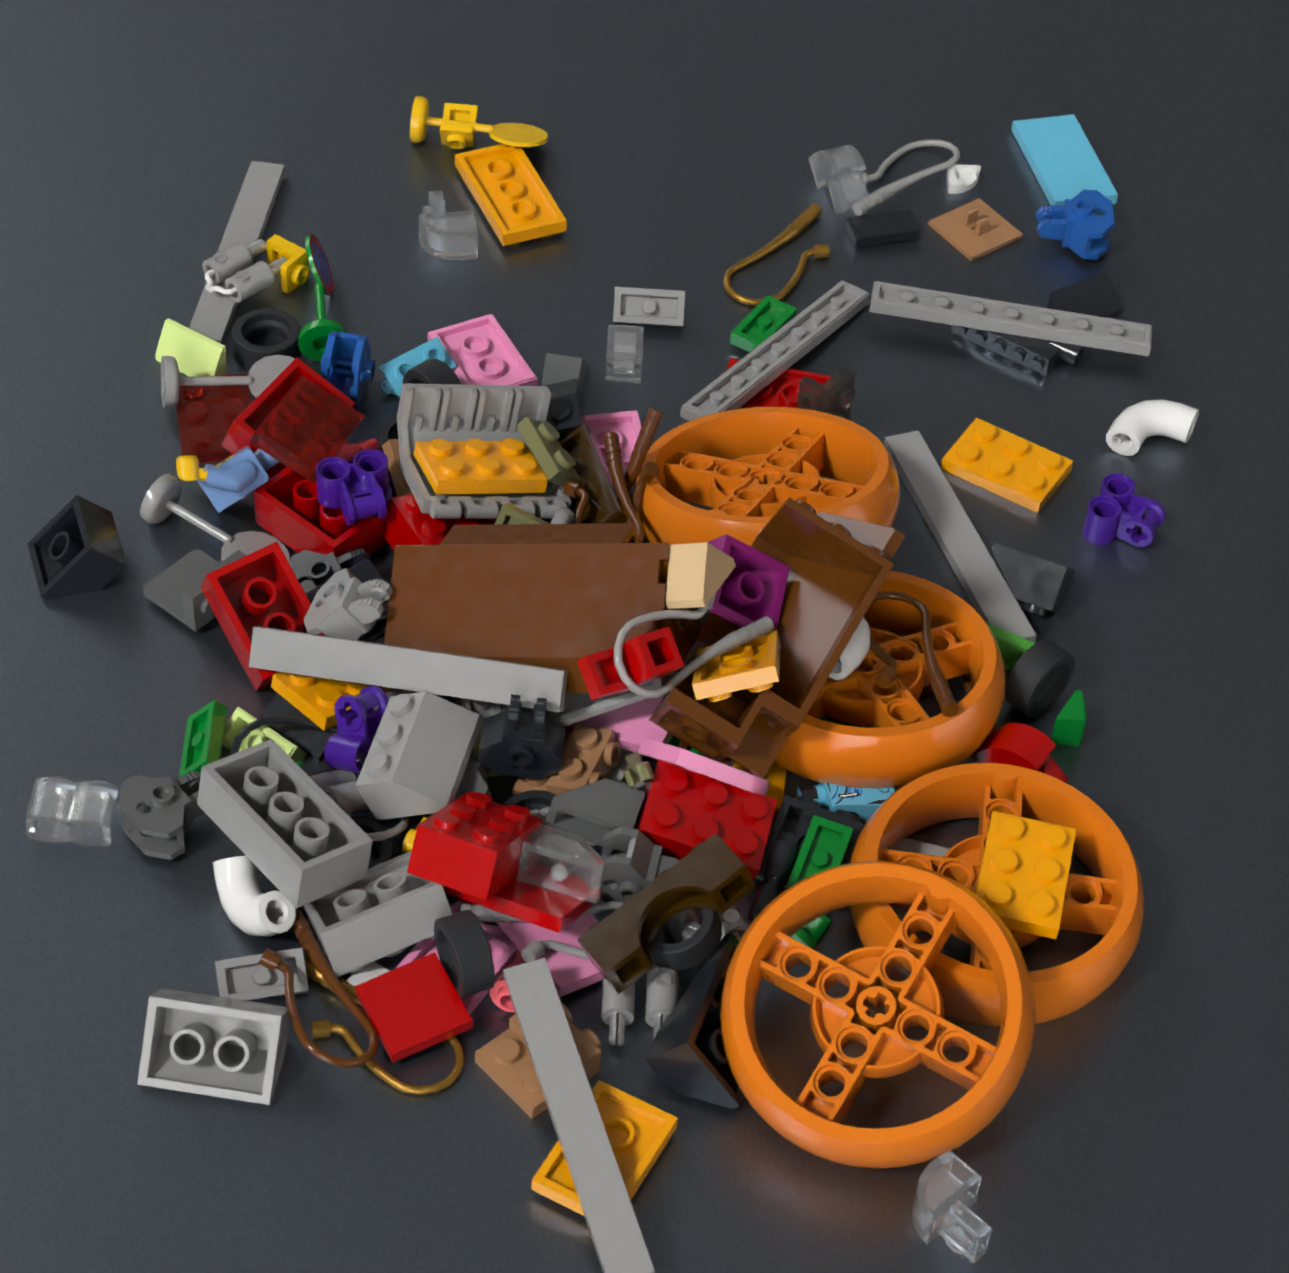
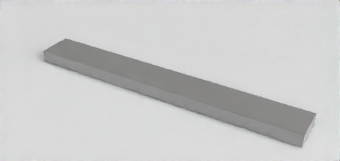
M251 161L217 253L237 243H241L246 247L262 239L285 175L284 165ZM225 280L219 284H213V286H220L226 289ZM204 286L189 328L224 345L238 303L231 299L229 295L218 291L210 293Z
M841 280L683 404L680 417L691 421L710 414L740 408L866 307L870 301V293Z
M874 281L869 312L1142 356H1149L1151 350L1152 325L879 281Z
M919 430L885 437L884 446L890 453L900 477L976 612L986 623L1035 643L1036 633Z
M261 626L253 627L249 667L416 692L427 691L437 695L510 705L511 694L521 695V707L533 709L537 698L547 699L546 710L553 712L564 711L568 670Z
M541 958L503 969V978L603 1273H655L546 959Z

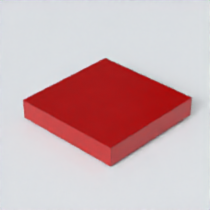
M435 952L355 986V994L373 1024L392 1063L473 1028V1020Z

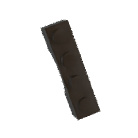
M715 833L705 842L696 845L688 855L671 868L662 871L653 882L636 895L627 898L618 909L601 922L592 925L577 940L591 963L613 989L620 994L653 968L651 944L659 928L668 919L682 911L694 908L710 909L723 914L757 887L746 865Z

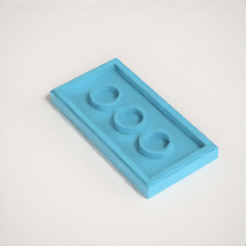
M1074 114L1013 121L1011 130L1050 205L1063 206L1065 199L1074 198L1082 190H1097L1112 201V204H1116L1118 194Z

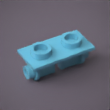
M435 337L380 365L379 368L384 375V380L380 382V387L386 395L391 393L392 395L397 394L400 397L404 374L428 359H439L451 369L457 366L439 338Z

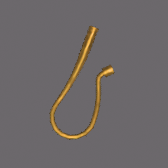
M813 203L770 243L730 267L725 272L723 279L725 291L742 304L757 306L764 298L753 299L738 294L731 287V276L737 270L759 260L797 236L808 224L812 223L814 219L822 214V208L818 204ZM814 245L812 249L805 251L800 257L798 267L791 280L777 295L771 297L781 301L788 295L800 279L807 259L810 256H814L815 259L829 258V245Z
M303 955L308 978L319 982L320 985L329 988L330 991L335 993L309 957ZM337 977L355 1003L361 1005L355 994V987L344 980V978ZM329 1019L311 1021L313 1039L330 1037L331 1033L334 1032L339 1033L358 1057L366 1053L347 1027L338 1023H329ZM456 1036L447 1039L454 1049L456 1058L453 1070L445 1079L432 1085L423 1086L404 1083L383 1069L373 1059L365 1063V1065L375 1075L397 1090L414 1095L437 1093L450 1087L462 1072L465 1056L463 1047Z

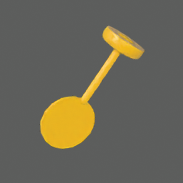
M415 96L410 122V141L413 143H421L425 139L428 125L440 127L441 124L471 126L474 128V131L489 133V137L494 141L510 146L535 147L543 145L548 141L547 132L532 125L500 123L492 126L429 117L428 99L423 96Z

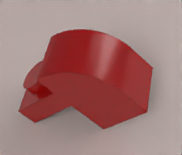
M670 627L636 636L623 645L624 666L628 675L639 686L648 684L684 667ZM614 648L590 654L577 660L591 701L629 691L628 687L620 679L614 665Z
M1008 723L993 728L978 750L971 755L976 763H998L1025 767L1042 772L1065 783L1069 781V778L1050 755L1056 744L1047 735L1026 724Z

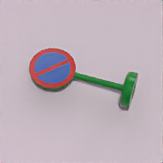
M309 234L305 237V246L309 264L317 282L315 284L317 320L307 323L300 330L298 345L300 352L305 357L321 362L330 332L347 333V331L340 323L332 319H326L324 294L328 296L333 293V278L320 242L316 236Z

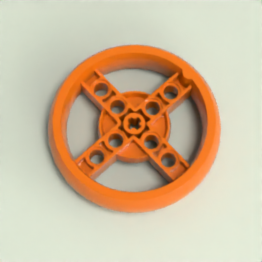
M754 407L723 411L691 420L670 430L655 441L650 447L648 454H646V459L641 469L647 462H654L658 465L660 471L650 483L645 484L637 515L643 525L644 535L650 543H669V546L674 544L702 543L728 534L751 546L759 531L789 497L794 501L801 500L808 503L816 510V514L820 511L891 528L898 512L901 491L898 472L890 453L882 442L866 428L845 418L815 410L790 407ZM638 473V475H637V477H636V479H635V481H634L633 495H634V491H635L636 484H637V482H638V480H639V473ZM820 475H821V476L828 477V478H832V479L822 478V477H820ZM686 502L713 507V509L704 510Z
M890 570L878 592H903L917 598L926 605L930 614L934 652L946 680L966 674L973 685L972 690L957 703L958 712L954 716L946 717L940 713L929 718L918 703L923 687L931 685L923 650L921 613L913 605L901 600H876L871 603L864 618L869 625L872 639L895 660L897 664V679L888 688H881L877 685L875 677L888 665L869 649L861 664L844 680L837 681L829 677L827 678L801 725L788 736L774 762L794 774L822 784L827 782L840 786L871 789L900 788L925 774L961 764L978 750L986 740L998 720L1005 698L1004 661L991 629L972 606L948 589L920 577ZM889 630H895V631H897L899 634L906 635V636L900 637V636H898L897 634H894V633H892V632H889ZM828 715L833 719H836L847 724L871 726V728L845 726L827 722L817 718H821Z
M970 763L942 768L920 776L892 793L875 810L856 841L850 863L890 861L916 865L947 876L976 894L992 811L1075 828L1076 834L1072 853L1089 868L1094 877L1077 874L1068 875L1059 929L1104 935V937L1097 945L1074 960L1043 970L1029 971L1035 998V1024L1048 1022L1071 1014L1089 1004L1107 990L1119 977L1131 959L1139 942L1144 916V888L1140 870L1128 841L1114 821L1101 807L1074 787L1057 778L1025 767L998 763ZM979 818L978 835L960 841L944 857L891 850L902 838H907L928 826L955 819ZM865 903L850 906L854 926L863 946L887 947L902 922L892 907L910 909L911 906L896 903ZM955 926L951 933L971 945L970 965L939 953L929 970L942 993L944 1015L968 1023L1000 1027V995L993 971L978 947L965 933ZM1009 929L1019 948L1031 944L1040 937ZM914 933L909 938L913 943L925 944ZM895 968L890 971L888 978L900 982L906 980L911 973L905 968Z
M866 861L835 866L799 881L777 896L753 920L734 951L727 970L722 993L721 1030L725 1054L732 1074L746 1099L768 1125L794 1145L817 1157L848 1166L881 1169L918 1164L942 1156L976 1136L997 1116L1015 1091L1026 1069L1035 1033L1036 1008L1033 985L1022 952L1010 930L984 900L955 880L933 870L899 862ZM865 903H896L911 906L887 947L869 946L859 948L844 954L836 961L791 938L813 920L844 907ZM955 926L965 933L978 947L995 976L1001 1005V1025L996 1046L944 1019L945 1010L942 993L929 970ZM917 931H926L932 935L930 941L925 944H916L909 939ZM796 964H806L811 968L809 973L803 977L796 978L788 974L791 967ZM895 968H905L911 973L906 980L900 982L888 978L890 971ZM762 979L811 1005L810 1019L812 1030L824 1055L797 1101L789 1096L771 1075L758 1045L755 1030V1004ZM836 984L846 985L850 989L846 996L836 999L827 995V991ZM880 1005L884 1006L885 1015L877 1013L874 1018L870 1017L869 1008L877 1010ZM913 1026H921L928 1030V1035L920 1041H913L905 1036V1032ZM858 1042L867 1047L866 1052L857 1058L848 1057L843 1053L846 1046L851 1043ZM952 1047H960L968 1052L966 1059L961 1062H951L944 1055ZM919 1064L969 1090L943 1111L913 1124L880 1129L858 1128L840 1124L867 1078L882 1079L895 1077L910 1071ZM836 1080L845 1085L843 1091L836 1096H827L821 1092L822 1086L829 1081Z

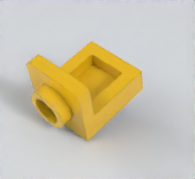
M445 103L443 119L477 123V105ZM449 124L440 125L441 145H447L453 149L474 147L476 131H474L473 127Z
M274 234L266 241L267 264L281 257L287 259L281 265V272L278 274L281 275L282 292L290 294L309 278L310 269L306 249Z

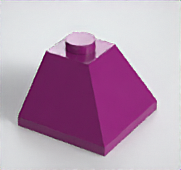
M728 534L709 541L708 543L732 557L736 565L716 592L713 607L709 611L740 627H746V625L755 623V621L763 617H769L774 624L773 631L777 630L790 567Z

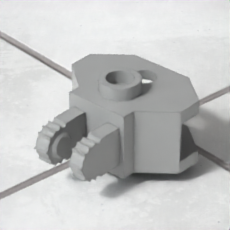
M347 568L336 572L318 590L303 620L306 631L310 634L323 633L325 636L357 640L359 637L366 635L372 630L376 620L383 613L384 608L381 604L387 601V599L389 600L393 590L390 584L378 578L377 580L373 579V581L369 580L362 583Z

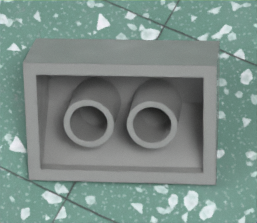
M427 691L390 696L355 784L356 789L377 820L436 813L453 802L483 722L481 716Z
M412 850L369 868L366 878L303 905L324 955L337 977L343 974L356 973L362 970L366 964L385 956L398 955L406 947L424 939H434L435 920L452 915L442 885L407 873Z
M165 988L159 989L151 994L148 1000L137 1085L270 1105L286 1052L290 1024L287 1007Z

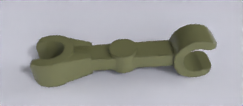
M638 751L625 756L629 768L624 770L623 774L629 787L655 777L649 761L644 762L642 754H639Z

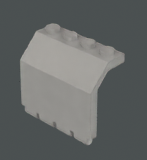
M403 383L397 412L400 469L421 512L429 513L432 519H460L461 514L466 519H497L502 504L510 503L534 516L537 514L539 519H553L559 507L564 506L570 509L571 499L563 493V487L547 481L545 493L436 495L414 456L416 441H431L432 439L467 441L471 438H477L484 441H502L505 438H514L524 441L530 450L517 425L526 416L540 422L546 421L551 392L548 387Z

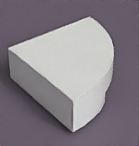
M954 164L947 168L948 194H958L972 189L979 180L981 166Z

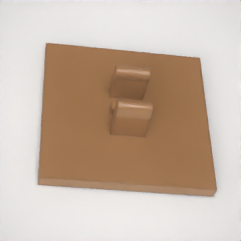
M980 198L928 221V225L970 261L1023 237L1019 230Z

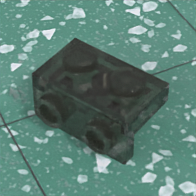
M843 367L823 385L805 376L800 380L797 408L829 413L852 421L850 412L851 404L856 394L854 390L856 373Z

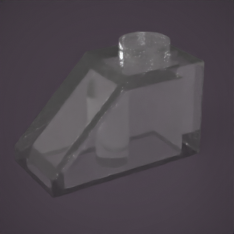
M541 825L523 841L517 880L597 904L600 900L606 861L580 835Z

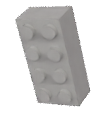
M272 739L202 766L197 805L296 908L366 878L373 840Z

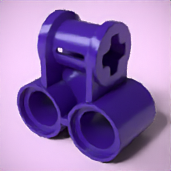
M366 449L355 455L352 464L339 457H328L322 459L317 464L318 501L327 508H341L344 520L348 526L354 525L355 520L373 516H378L379 519L387 517L384 496L389 490L388 458L385 453L380 450Z
M1112 473L1103 478L1099 496L1093 497L1089 501L1082 531L1083 537L1095 545L1110 544L1116 537L1133 546L1146 547L1151 544L1155 537L1154 529L1162 525L1165 520L1166 511L1154 499L1135 494V483L1130 477L1125 474ZM1149 509L1150 511L1145 518V511ZM1142 528V534L1141 536H1138L1137 534Z
M375 685L367 686L358 695H344L336 701L334 712L338 733L329 738L324 752L325 761L330 768L360 774L389 701L385 692L380 687Z

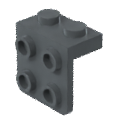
M194 549L146 583L143 587L144 595L196 632L216 617L200 589L206 574L247 555L237 550L219 563L202 550Z

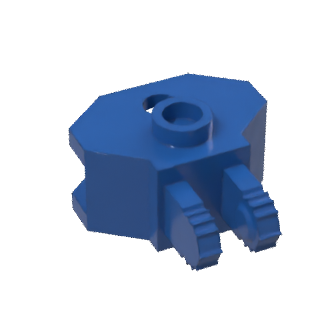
M1082 190L1074 198L1065 199L1063 206L1046 205L1039 207L1037 212H1035L1039 223L1037 231L1042 238L1061 240L1062 247H1069L1083 259L1097 260L1109 250L1110 240L1108 233L1114 228L1115 224L1112 201L1099 191ZM1094 212H1102L1105 215L1100 216L1095 214Z
M331 331L321 359L320 371L322 377L355 402L352 409L359 410L363 404L367 382L373 380L375 373V360L370 359L371 347L369 346L368 336Z

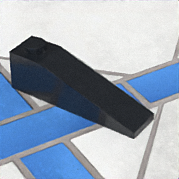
M732 932L722 938L717 949L711 954L660 1027L645 1061L672 1092L734 1109L740 1106L744 1094L732 1074L725 1054L721 1030V1003L725 978L733 953L739 944L738 939Z

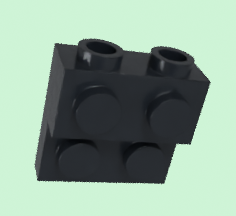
M785 795L768 836L760 870L757 875L763 877L776 840L790 842L801 849L814 815L854 828L853 836L842 862V865L850 864L852 852L864 824L859 822V818L848 811L838 809L834 813L820 808V804L809 797L799 795L795 799Z

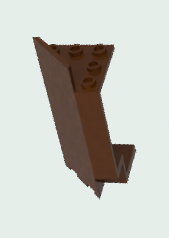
M789 497L759 531L751 545L754 549L790 567L777 627L781 643L779 681L773 682V686L764 691L749 692L747 688L732 692V695L727 699L709 702L707 698L696 700L692 686L694 672H692L673 690L662 697L649 720L680 739L681 741L677 747L688 751L694 748L702 753L704 757L731 767L736 762L747 769L750 774L764 778L788 736L797 730L892 569L894 563L891 560L906 535L897 529L820 511L816 514V510L808 503L801 500L794 501ZM711 612L684 661V667L696 658L698 648L713 645L742 627ZM674 672V674L672 675L671 679H672L678 672Z
M635 523L454 525L440 545H395L391 589L393 591L389 598L384 644L568 670L566 693H588L577 660L590 654L614 648L619 631L626 622L635 617L662 610L695 611L698 607L667 608L666 590L670 555L669 543H639ZM700 618L693 620L662 619L648 622L633 628L626 636L625 642L636 636L670 627L684 663L702 631Z

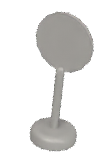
M284 355L266 356L254 363L249 370V376L179 377V367L176 358L173 356H162L161 395L163 407H174L178 404L180 386L248 385L251 394L257 398L295 358Z
M169 473L163 474L151 485L142 501L140 517L149 524H159L174 512L224 542L221 548V562L237 550H240L245 555H249L275 542H278L289 562L290 554L286 546L276 537L257 531L240 532L231 536L177 504L181 495V483Z

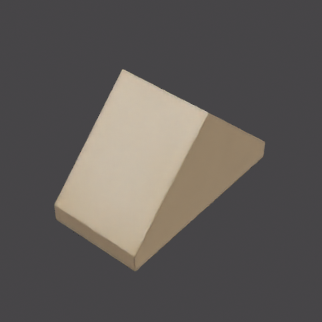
M708 542L670 545L666 590L667 608L706 607L736 567L734 559Z

